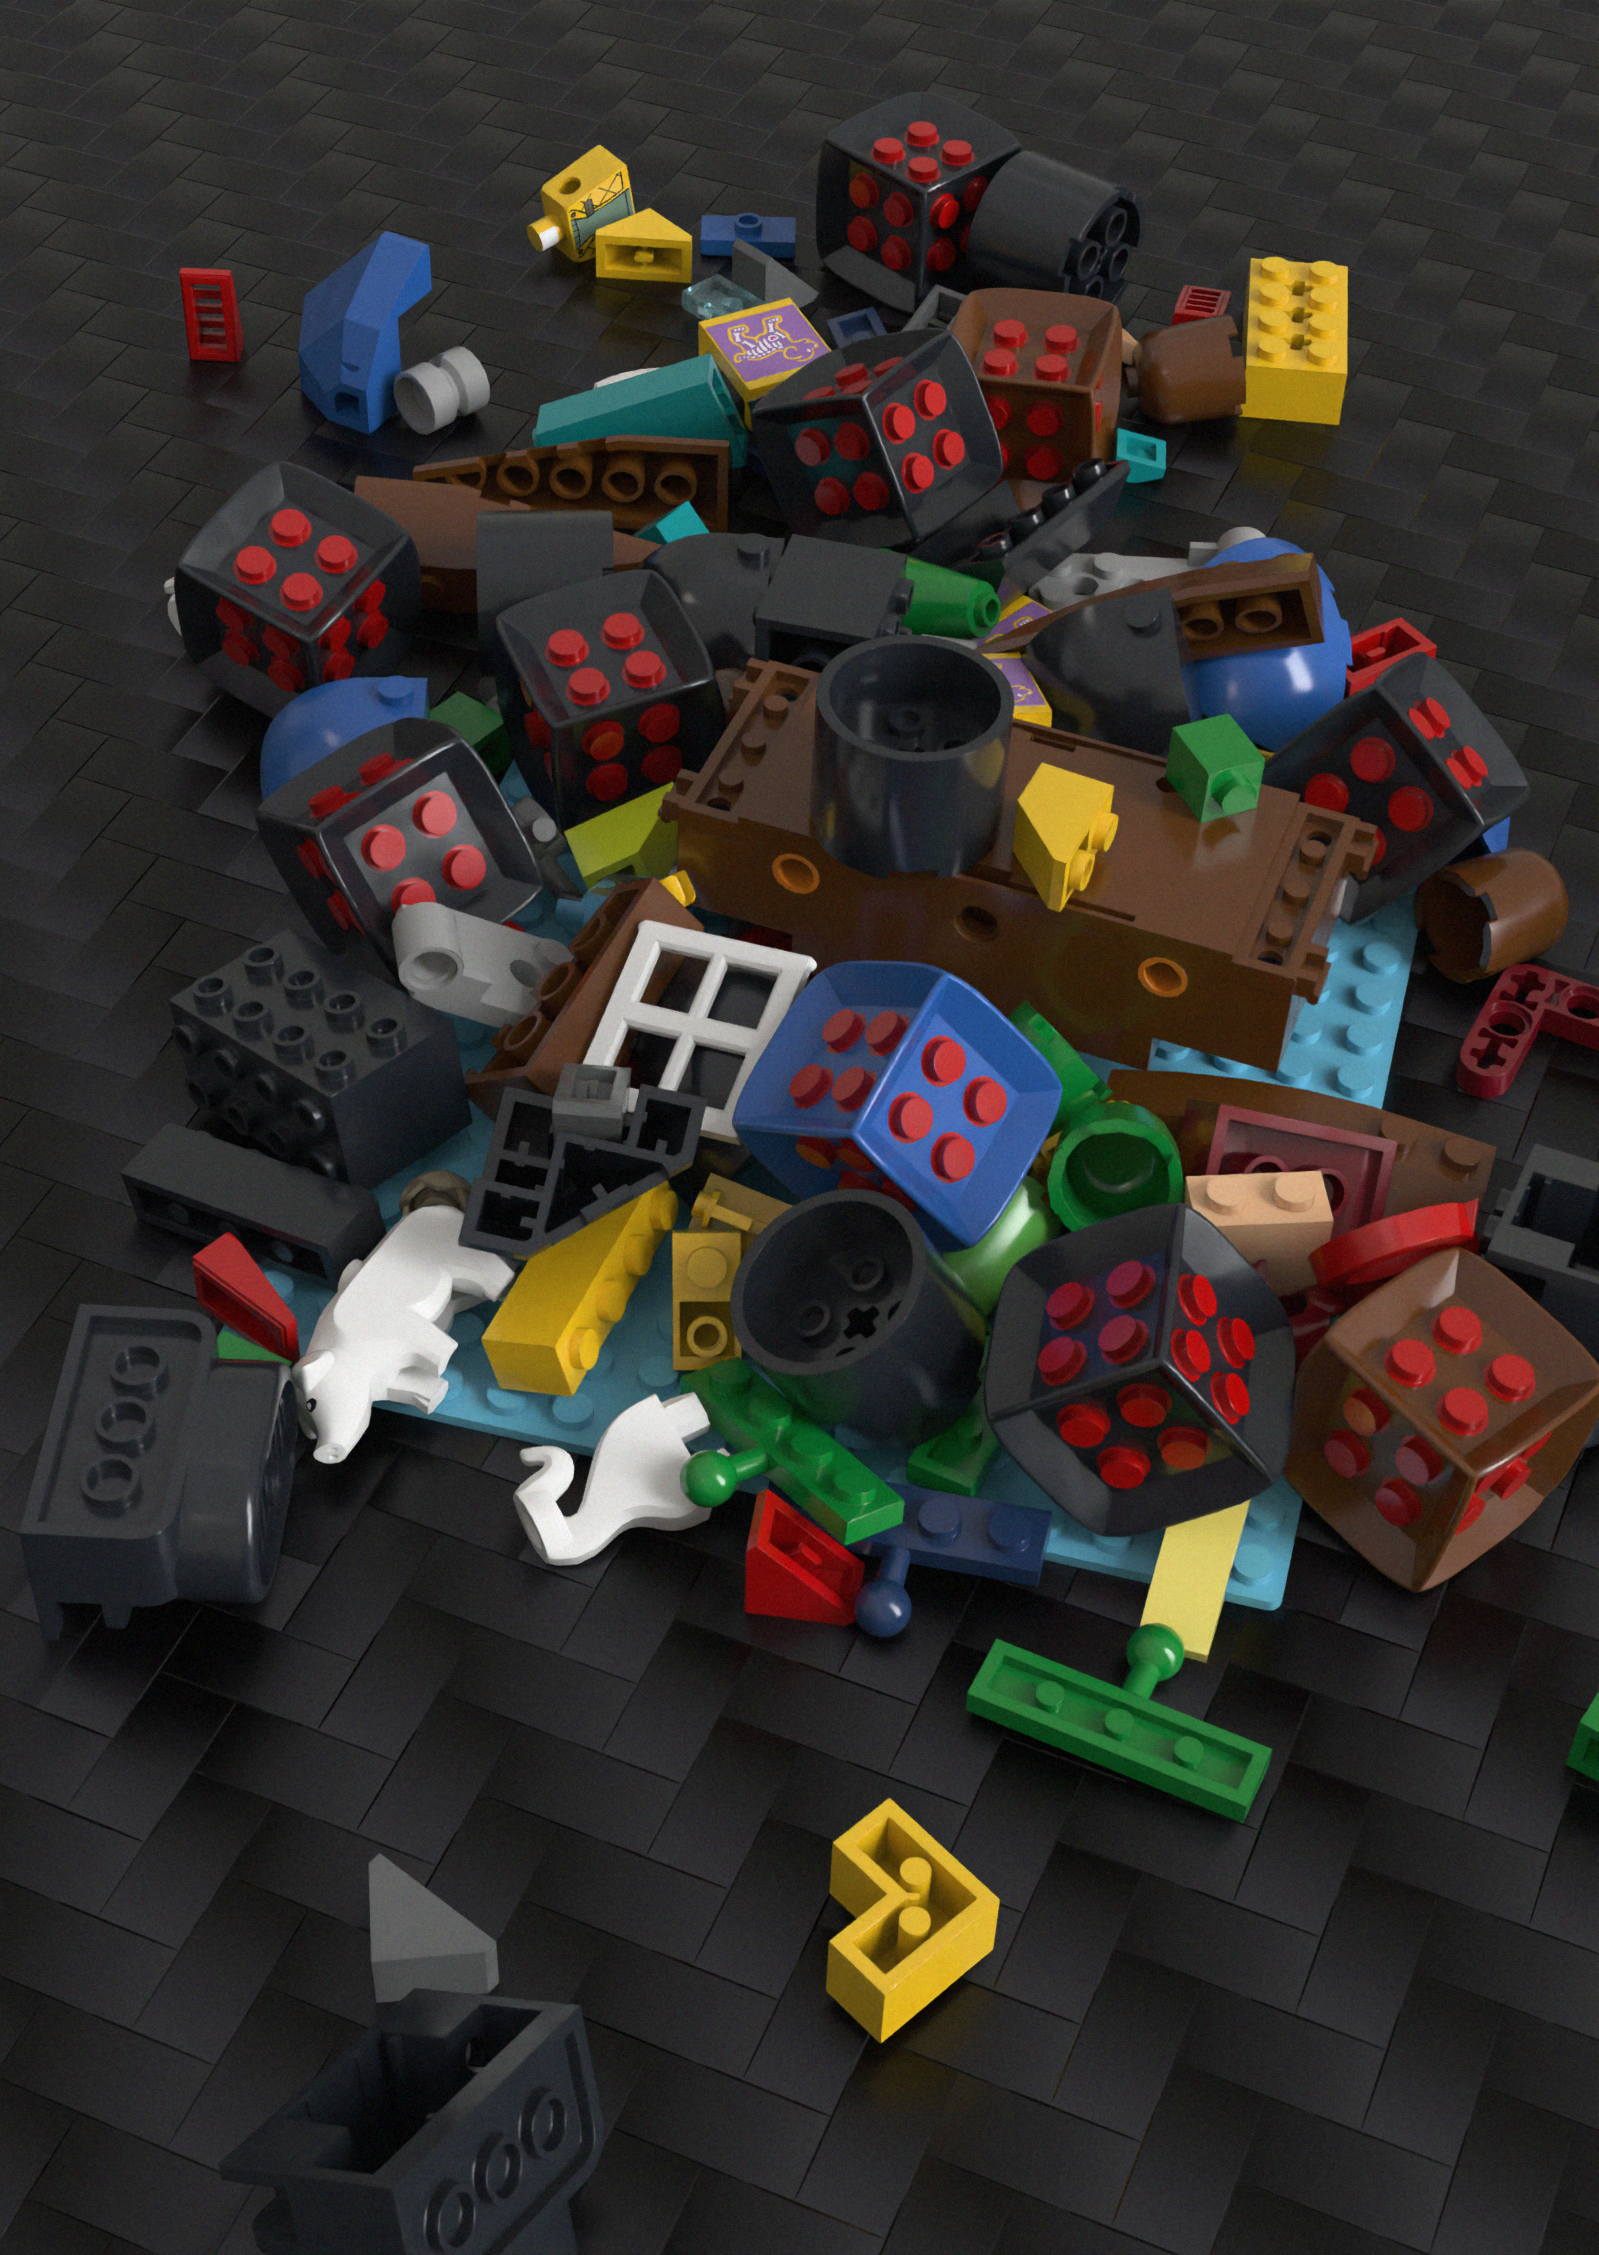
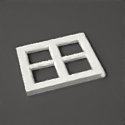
M644 920L638 925V935L583 1064L613 1066L628 1029L677 1040L658 1088L677 1092L696 1045L745 1056L724 1110L706 1106L700 1136L741 1146L742 1141L732 1126V1118L738 1098L755 1064L782 1019L799 994L804 990L810 972L816 969L817 963L813 957ZM661 950L710 961L688 1014L640 1002ZM728 966L778 977L756 1030L707 1018ZM630 1087L627 1114H634L639 1089Z

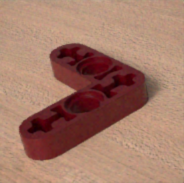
M1515 964L1508 967L1501 974L1461 1047L1454 1076L1457 1085L1466 1093L1480 1098H1495L1504 1094L1510 1087L1539 1030L1599 1051V987L1535 965ZM1522 992L1529 993L1524 1006L1515 1002L1516 997L1520 996ZM1572 1008L1586 1009L1593 1012L1598 1018H1579L1568 1010ZM1495 1024L1508 1025L1517 1029L1520 1034L1516 1036L1502 1035L1495 1032L1490 1026ZM1486 1055L1496 1058L1495 1064L1489 1066L1488 1070L1481 1068L1485 1062Z

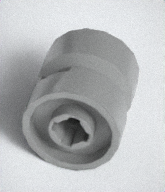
M455 346L429 360V363L422 362L399 373L393 383L396 404L404 420L413 430L425 435L450 424L457 416L465 417L488 404L490 398V385L480 361L471 351L461 346Z

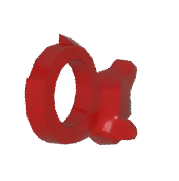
M1478 1198L1466 1203H1445L1393 1215L1350 1231L1318 1247L1310 1253L1307 1259L1319 1289L1339 1290L1345 1294L1348 1300L1346 1310H1349L1360 1300L1407 1268L1438 1251L1451 1247H1460L1481 1257L1482 1254L1478 1253L1480 1238L1478 1232L1475 1231L1479 1205Z

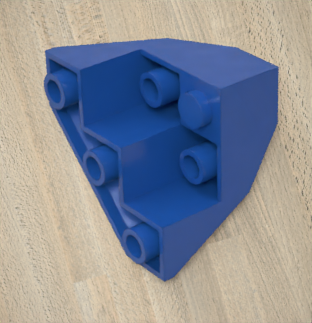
M386 231L305 295L298 349L301 389L327 420L370 435L399 410L393 389L395 377L401 373L398 318L432 290L428 244Z

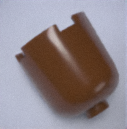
M1223 314L1161 327L1146 332L1138 340L1132 353V367L1123 369V379L1127 397L1137 398L1140 410L1149 420L1159 425H1173L1243 414L1240 404L1246 403L1245 369L1243 356L1232 357L1228 337L1238 335L1232 317L1229 314Z
M1522 847L1499 850L1443 866L1417 886L1413 900L1415 927L1418 931L1427 929L1430 942L1436 951L1428 955L1429 960L1446 978L1460 984L1485 979L1506 970L1510 966L1521 964L1543 955L1561 939L1569 919L1568 895L1564 882L1556 868L1544 856Z

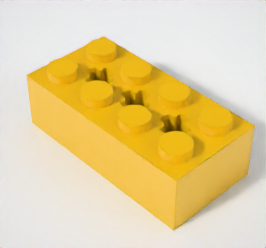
M1281 257L1251 258L1244 303L1242 336L1246 403L1240 404L1243 414L1239 415L1240 417L1339 425L1347 379L1348 266H1338L1329 261H1317L1314 263L1291 262Z

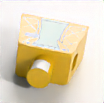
M601 145L594 147L542 186L540 194L545 217L528 225L526 231L531 244L539 252L554 245L574 262H583L596 257V230L635 214L627 165Z

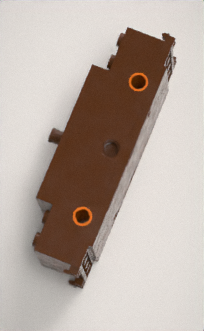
M750 658L746 671L741 679L736 680L733 685V691L728 698V703H731L732 709L738 711L699 773L681 769L670 792H666L662 799L658 816H660L664 823H670L671 820L678 822L677 872L682 870L687 872L696 893L695 901L690 905L793 934L792 952L813 957L817 963L816 969L810 972V974L817 976L825 968L847 961H907L933 965L967 982L988 999L1006 1018L1026 999L1038 1014L1040 1013L1075 1051L1141 1070H1148L1160 1041L1163 1040L1277 1073L1306 998L1309 1004L1316 1005L1327 981L1331 962H1327L1329 948L1326 946L1341 910L1348 873H1356L1357 879L1365 880L1379 840L1375 839L1376 825L1361 822L1360 818L1299 802L1300 794L1263 784L1260 787L1257 808L1200 823L1165 777L1168 759L1013 718L1000 834L996 844L987 856L971 868L941 879H937L934 871L900 872L890 870L887 880L856 871L835 859L823 848L814 835L815 824L810 811L816 687L821 673L772 660L765 662ZM1041 763L1113 785L1111 813L1119 817L1117 830L1111 846L1107 852L1098 850L1095 854L1094 867L1083 891L1074 889L1061 912L1047 908L1012 850L1017 800Z

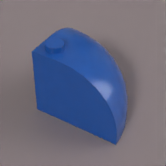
M1270 537L1254 538L1228 548L1201 568L1215 567L1227 561L1243 563L1271 559L1283 553H1306L1297 545L1281 539ZM1318 565L1322 588L1325 643L1194 660L1201 712L1210 718L1229 713L1251 741L1275 753L1344 700L1346 666H1353L1348 623L1340 618L1332 595L1335 589Z
M403 676L349 678L317 686L293 699L273 719L262 743L260 755L262 801L264 802L281 786L309 767L375 728L407 717L430 720L428 679L406 678Z

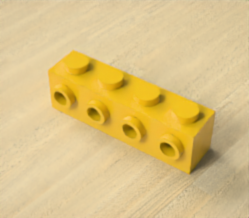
M668 1180L528 1260L481 1338L500 1389L574 1396L587 1371L596 1364L599 1350L615 1322L622 1318L626 1303L641 1276L649 1271L653 1255L665 1234L676 1223L678 1199L675 1192L671 1191Z

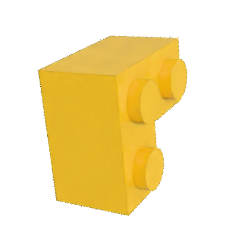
M891 1798L884 1801L833 1842L829 1893L856 1920L829 1941L826 1991L881 2044L993 1950L1000 1899Z

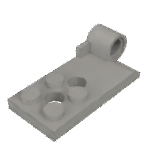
M1251 527L1233 528L1224 533L1219 538L1218 543L1190 542L1188 559L1120 556L1115 553H1073L1027 591V597L1056 612L1085 599L1139 582L1200 569L1228 548L1247 540L1266 536L1259 530ZM1075 593H1083V594H1087V595H1078V594H1075Z
M420 902L412 905L401 904L392 922V935L399 979L408 988L409 996L431 1008L500 1029L505 1023L513 1027L522 1017L527 1015L538 1002L530 992L545 974L548 975L560 964L568 961L571 962L574 958L567 949V946L554 939H543L447 908L434 902ZM634 1038V1040H633V1042L631 1043V1045H635V1044H636L637 1038Z

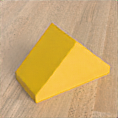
M651 208L596 230V277L691 284L692 236Z

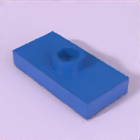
M742 213L737 216L702 215L700 255L732 256V246L738 237L770 257H795L796 218L760 217L754 213Z

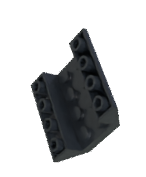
M1102 458L1087 460L1073 468L1074 476L1067 482L1057 484L1045 490L1041 494L1043 501L1038 505L1021 512L1008 479H1000L980 500L942 529L905 546L889 550L907 554V556L988 582L999 597L1002 612L1109 524L1130 473V466L1127 460L1104 463Z

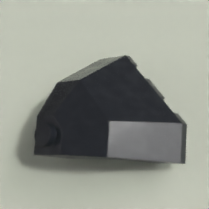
M641 1084L634 1114H627L624 1145L558 1130L554 1145L552 1122L554 1097L505 1086L482 1177H474L458 1238V1246L527 1261L693 1165L708 1099Z

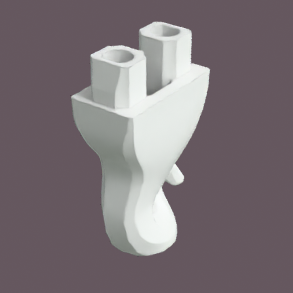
M691 1392L661 1403L657 1395L653 1394L620 1413L608 1426L598 1443L590 1467L583 1500L577 1513L570 1517L563 1516L556 1503L573 1480L574 1466L570 1455L565 1450L555 1446H538L521 1450L520 1458L524 1465L543 1466V1468L531 1475L519 1486L513 1495V1500L519 1518L533 1547L545 1563L557 1566L579 1564L595 1556L617 1535L630 1528L650 1527L676 1531L690 1528L709 1519L712 1508L700 1507L690 1502L683 1494L680 1486L682 1466L691 1456L685 1443L707 1433L710 1427L707 1413L697 1395ZM724 1448L717 1451L726 1457L730 1456V1453ZM740 1482L736 1484V1488L734 1491H736L739 1488Z

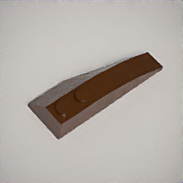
M622 434L414 466L413 481L464 485L481 490V498L508 506L510 501L514 500L531 505V510L612 511L613 528L641 529L670 510L689 501L710 533H728L732 502L733 454L730 442L726 440Z
M357 476L354 494L387 513L412 537L420 562L423 609L434 611L478 613L476 568L477 511L531 510V505L514 500L510 501L509 506L481 498V490L464 485ZM613 530L614 573L635 570L642 560L663 545Z
M1314 552L1306 554L1283 553L1271 559L1243 563L1227 561L1215 567L1195 569L1139 582L1085 599L1028 622L973 650L980 654L1020 652L1022 656L1029 642L1040 631L1068 613L1098 602L1170 587L1194 660L1325 643L1322 588Z
M1112 1069L1107 1081V1086L1113 1091V1094L1104 1103L1110 1100L1127 1101L1130 1104L1146 1108L1165 1123L1177 1144V1148L1187 1099L1219 1103L1398 1141L1382 1219L1428 1206L1445 1203H1466L1477 1198L1479 1201L1478 1216L1497 1151L1495 1146L1373 1106L1299 1088L1233 1077L1175 1071Z

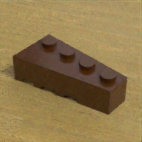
M655 877L618 884L567 946L569 952L574 956L571 962H564L554 968L548 975L545 974L530 992L538 1001L533 1009L513 1027L505 1023L489 1044L497 1053L481 1073H477L471 1068L465 1072L464 1080L468 1099L494 1123H496L505 1086L554 1097L564 1064H583L636 940L640 922L651 920L702 932L705 928ZM661 950L640 1002L655 1006L688 956ZM628 1029L613 1067H623L632 1053L630 1045L638 1034V1030Z

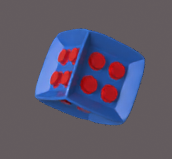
M847 961L831 965L822 970L796 998L749 1075L736 1103L732 1126L739 1139L751 1154L802 1201L821 1193L840 1189H865L879 1192L901 1203L915 1218L940 1253L960 1252L977 1245L990 1232L1012 1200L1053 1125L1059 1109L1063 1087L1056 1072L1038 1049L988 999L962 979L933 965L919 962Z

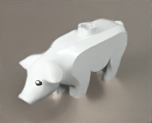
M445 1205L420 1207L404 1216L385 1235L364 1261L354 1259L343 1271L338 1283V1292L319 1317L306 1355L292 1368L297 1395V1420L307 1438H317V1445L313 1456L318 1461L333 1464L341 1462L347 1457L369 1426L371 1404L373 1401L389 1400L416 1406L427 1415L432 1413L445 1398L449 1388L448 1381L440 1376L445 1371L452 1353L458 1347V1343L448 1335L453 1324L454 1314L473 1308L488 1300L495 1302L498 1299L504 1302L521 1274L520 1264L507 1257L458 1246V1238L465 1215L464 1212L455 1207Z

